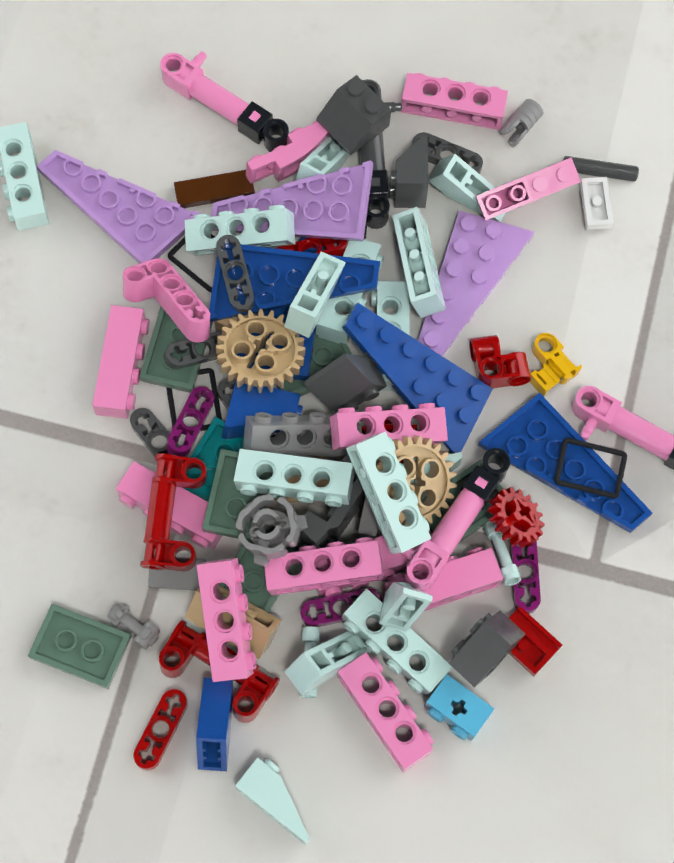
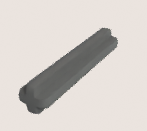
M564 156L563 161L572 156ZM572 157L577 173L628 181H636L638 178L639 167Z

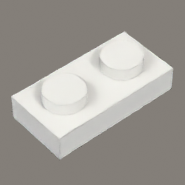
M607 177L581 178L580 190L586 230L612 228L614 220Z

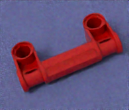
M163 453L156 454V474L151 482V493L143 540L146 547L144 560L140 562V567L152 570L189 571L195 566L197 561L194 547L185 541L169 540L176 487L191 489L202 487L207 480L206 466L204 462L197 458L179 457ZM192 468H197L202 472L201 476L197 479H190L186 474ZM185 550L191 553V558L185 563H180L175 559L180 551Z
M184 620L177 624L170 639L159 654L161 672L169 678L179 677L193 657L210 666L206 634L204 632L200 634L186 625L187 622ZM227 647V650L230 654L237 655L236 652L232 651ZM169 657H177L180 660L179 664L175 667H168L164 663ZM258 665L253 670L254 674L248 678L234 680L242 686L233 699V715L242 723H249L257 717L280 681L278 677L272 678L259 670ZM243 701H248L253 704L254 708L250 712L244 713L238 709V705Z

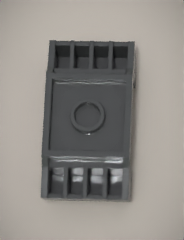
M348 454L341 461L352 463ZM355 469L350 504L331 507L326 516L328 521L307 510L305 516L308 528L300 531L301 544L316 546V549L326 548L327 544L339 540L363 505L366 497Z

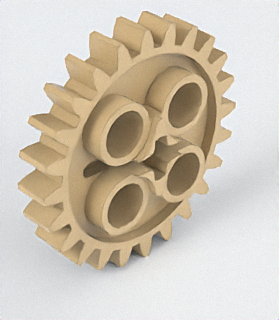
M262 309L259 310L258 316H254L253 312L248 310L247 318L239 313L238 322L230 319L229 328L222 327V335L217 337V364H222L221 373H228L229 382L237 379L238 388L245 383L247 384L248 392L252 390L253 386H257L259 393H262L263 387L266 386L270 392H273V385L277 384L278 387L283 389L284 380L292 383L293 374L299 375V366L304 364V338L299 337V333L284 327L283 314L276 319L272 310L268 316H264ZM252 333H259V334H261V335H259V336H253V335H251V334H252ZM276 345H281V346H284L285 348L278 349V348H275L274 346H276ZM238 353H244V354H246L247 356L240 357V356H237L236 354H238ZM255 361V364L249 369L248 367ZM261 366H269V367H271V368H270V369H262V368H260V367H261Z
M414 435L412 439L410 436H403L402 442L398 439H393L395 455L398 462L402 459L404 461V468L407 473L406 480L410 489L414 491L418 498L417 506L427 522L431 524L432 515L436 517L442 516L439 510L440 507L449 508L445 502L446 498L454 499V496L449 493V488L457 487L455 483L450 482V478L457 475V473L449 471L454 462L445 461L449 453L440 451L441 444H432V439L430 438L422 440L421 436ZM378 459L380 462L376 465V468L379 472H382L383 464ZM429 462L430 471L425 475L424 466ZM411 479H415V482L410 484ZM389 485L387 494L393 499L394 489ZM426 490L427 498L422 503L420 497L423 491ZM400 512L399 522L401 524L403 523L404 525L406 518L405 515L402 512Z

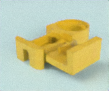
M550 333L539 334L532 345V352L543 364L541 366L543 369L539 372L534 370L530 373V383L543 397L558 383L564 385L578 375L582 368L581 364L576 367L562 352L564 346ZM541 341L548 342L552 346V351H542L538 343Z

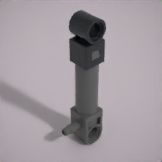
M370 79L362 80L381 99L380 85ZM384 102L391 109V112L402 110L401 103ZM383 131L359 149L360 165L370 160L374 163L366 225L372 229L384 227L389 218V189L387 170L385 169ZM377 209L380 210L381 213L374 214L371 211Z

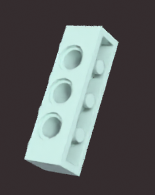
M22 122L0 127V154L2 161H0V175L6 178V183L2 184L5 199H10L11 206L7 207L9 220L16 223L18 231L48 225L46 205L27 123ZM19 152L18 155L11 156L13 153ZM18 175H24L22 178L16 179ZM29 197L26 201H20L22 198Z
M283 205L269 206V210L259 211L258 208H248L243 210L244 213L234 214L232 211H222L218 213V216L209 217L207 214L194 215V219L185 220L186 252L194 256L217 254L216 243L224 235L235 236L242 245L267 248L295 245L294 213ZM269 221L268 230L261 233L262 224ZM243 224V232L236 236L237 227ZM218 227L219 232L217 236L211 238L212 230Z
M418 207L392 215L411 304L420 318L446 310L430 235L424 217Z
M349 240L343 257L380 261L379 271L384 260V256L380 255L381 245L367 240ZM367 292L329 299L316 325L318 337L338 344L340 342L347 344L350 337L343 330L342 326L356 303L366 307L367 300L365 296ZM343 311V312H347L348 314H347V315H339L338 312Z
M378 281L377 291H372L371 307H376V314L409 335L410 296L407 282ZM387 308H392L396 311V313L387 314L384 312V310ZM383 374L382 376L387 387L381 391H396L392 387L391 381Z
M386 432L373 435L347 447V453L390 553H403L430 540L429 524L419 511L417 506L418 498L407 483L406 470L398 462L395 455L394 442L387 436ZM377 459H380L383 464L382 472H379L376 468ZM389 485L394 489L393 499L387 494ZM400 512H402L406 518L404 525H401V523L399 522Z
M240 449L234 483L237 491L248 496H256L257 493L271 494L274 499L290 497L296 498V500L302 503H313L314 500L325 502L328 506L340 507L342 504H350L355 472L353 464L348 462ZM265 472L273 473L272 477L267 480L259 479L261 474ZM291 476L301 477L300 481L295 484L287 482ZM321 479L329 481V484L325 487H317L315 485Z
M366 588L342 615L341 618L345 621L343 626L354 636L358 633L366 641L364 643L366 648L373 654L378 655L380 653L387 660L385 664L391 671L397 675L402 673L409 680L407 684L413 691L419 695L424 693L427 696L450 671L452 666L411 628L407 631H402L380 624L379 631H370L366 626V620L374 618L379 621L383 603ZM392 637L399 639L402 644L401 650L392 651L388 647L387 640ZM411 657L421 659L423 663L421 671H415L410 667L409 659Z

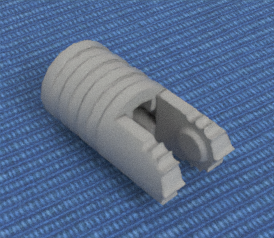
M526 99L500 129L503 135L509 134L514 128L517 129L508 141L512 147H515L544 114L542 107L536 101Z

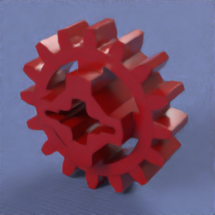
M509 487L507 490L502 489L494 495L495 497L489 501L492 506L488 508V511L493 514V517L489 520L492 523H496L497 527H495L494 531H500L503 534L502 540L504 541L509 538L511 546L519 544L520 548L526 545L530 546L539 540L538 538L543 535L541 528L545 526V523L539 520L543 513L537 512L538 504L530 502L531 496L528 494L524 497L521 489L514 491L513 487Z

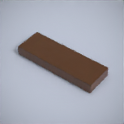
M246 170L174 182L177 203L182 208L212 204L240 195L255 194L253 183L250 184L246 177Z

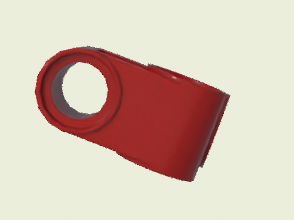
M497 335L470 338V354L477 379L493 389L521 386L531 381L526 353L513 352L501 355L500 342ZM492 370L496 373V375L489 376L486 375L484 371Z

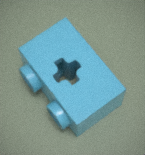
M446 674L425 704V707L429 709L427 714L439 723L445 721L452 726L451 732L464 741L466 738L470 741L474 739L494 710L493 707L448 674ZM460 704L463 707L462 713L457 714V716L453 715V707H457Z

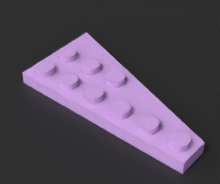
M57 150L53 151L36 166L40 174L139 264L159 258L185 234V220L194 219V215L201 214L194 210L191 212L184 209L176 202H168L159 198L155 193L121 178L118 180L111 177L103 170H95L84 165L82 161Z
M370 160L363 162L359 166L344 167L333 173L318 174L282 184L281 187L259 190L255 194L240 195L214 202L211 217L218 216V213L222 211H232L234 214L244 213L243 210L248 208H258L259 211L269 210V206L283 205L294 213L295 237L363 241L374 163ZM269 221L262 224L261 233L268 230ZM243 224L237 227L236 233L243 232ZM216 227L212 231H219V229Z
M459 211L438 275L446 310L425 316L418 341L439 355L444 356L465 325L472 319L480 305L484 303L505 275L513 261L520 255L525 245L532 239L534 232L491 219L485 221L484 217Z

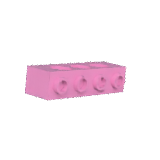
M407 73L401 112L500 130L508 91L494 86H480L472 82L463 83L452 81L448 78L429 77L422 73ZM450 98H457L458 100H457V101H454V100H451ZM477 102H480V103H483L484 105H477L476 103H477Z
M435 403L419 404L418 409H409L408 405L392 406V410L382 411V406L366 407L365 412H355V408L338 409V413L330 416L332 450H346L347 447L383 432H386L387 436L392 440L398 439L401 442L403 436H410L412 439L414 435L421 436L422 440L430 438L432 439V444L448 441L445 407L435 408ZM412 418L417 419L420 427L418 431L411 427ZM385 419H388L392 422V433H389L385 430ZM358 421H362L366 425L365 435L357 430Z
M366 537L355 540L356 543L344 545V542H332L327 544L326 548L316 549V546H304L299 548V552L288 553L287 551L284 557L270 559L265 567L267 591L271 596L385 580L378 540L373 541V538ZM356 555L360 558L359 563L355 567L345 566V561L349 556ZM327 559L331 561V566L328 570L323 572L317 570V565L321 560ZM293 564H302V571L298 575H289V568Z
M238 558L200 563L197 565L212 680L213 682L248 678L254 674L253 670L256 669V656L250 649L249 640H252V627L246 621L245 611H248V598L242 592L241 582L244 581L243 566L238 563ZM220 583H225L229 587L230 594L228 597H223L219 593ZM224 612H228L233 616V626H228L224 623ZM228 641L234 642L237 645V655H232L228 652Z
M365 652L337 671V677L401 771L405 772L432 753L433 748L431 744L434 741L425 728L420 730L414 722L417 717L408 704L403 706L397 697L400 695V692L393 681L389 680L387 682L381 674L384 669L375 656L370 658L367 652ZM367 680H373L378 684L379 689L374 693H367L364 691L362 684ZM383 704H390L394 707L395 714L392 717H383L379 712V707ZM399 728H406L411 732L412 738L407 742H401L397 739L395 732Z

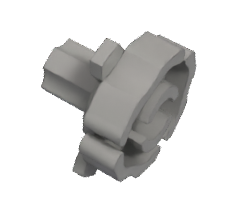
M271 494L256 497L239 513L235 524L237 530L241 533L238 536V540L250 554L254 555L255 565L266 567L270 559L286 556L287 546L295 547L300 531L308 528L306 516L297 515L293 506L284 497L278 498L277 502ZM278 502L281 508L287 510L288 517L279 510L263 508L266 506H276ZM250 520L253 521L250 525L249 535L254 544L249 543L244 536L246 534V525Z

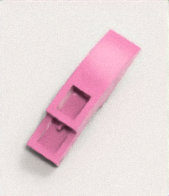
M317 121L304 128L294 129L288 134L286 146L280 145L272 152L254 156L247 162L246 177L251 184L274 174L278 182L298 172L300 163L322 144L330 134Z
M571 157L477 195L476 199L486 221L581 181Z

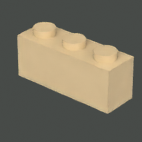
M219 586V593L223 597H228L230 591ZM199 587L193 596L185 618L192 621L197 627L205 629ZM248 602V611H245L247 623H250L252 627V640H249L251 652L255 653L256 658L260 659L270 647L282 620ZM228 612L223 613L224 623L228 626H233V616ZM228 641L229 643L237 647V645L234 642Z

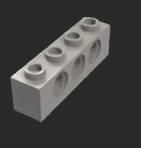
M259 412L255 416H246L243 448L246 450L301 457L346 456L348 454L347 450H332L331 434L324 437L325 433L331 430L330 416L332 415H325L320 412H311L309 415L285 412L282 416H272L269 413ZM357 422V430L360 432V424ZM280 430L277 436L270 437L272 432ZM307 430L303 436L297 437L300 431Z

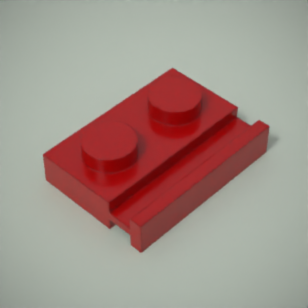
M519 606L509 619L526 635L509 654L534 677L562 647V644Z

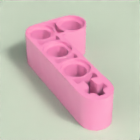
M156 258L128 267L123 271V296L127 301L141 302L154 297L188 340L200 343L209 338V310L167 260Z

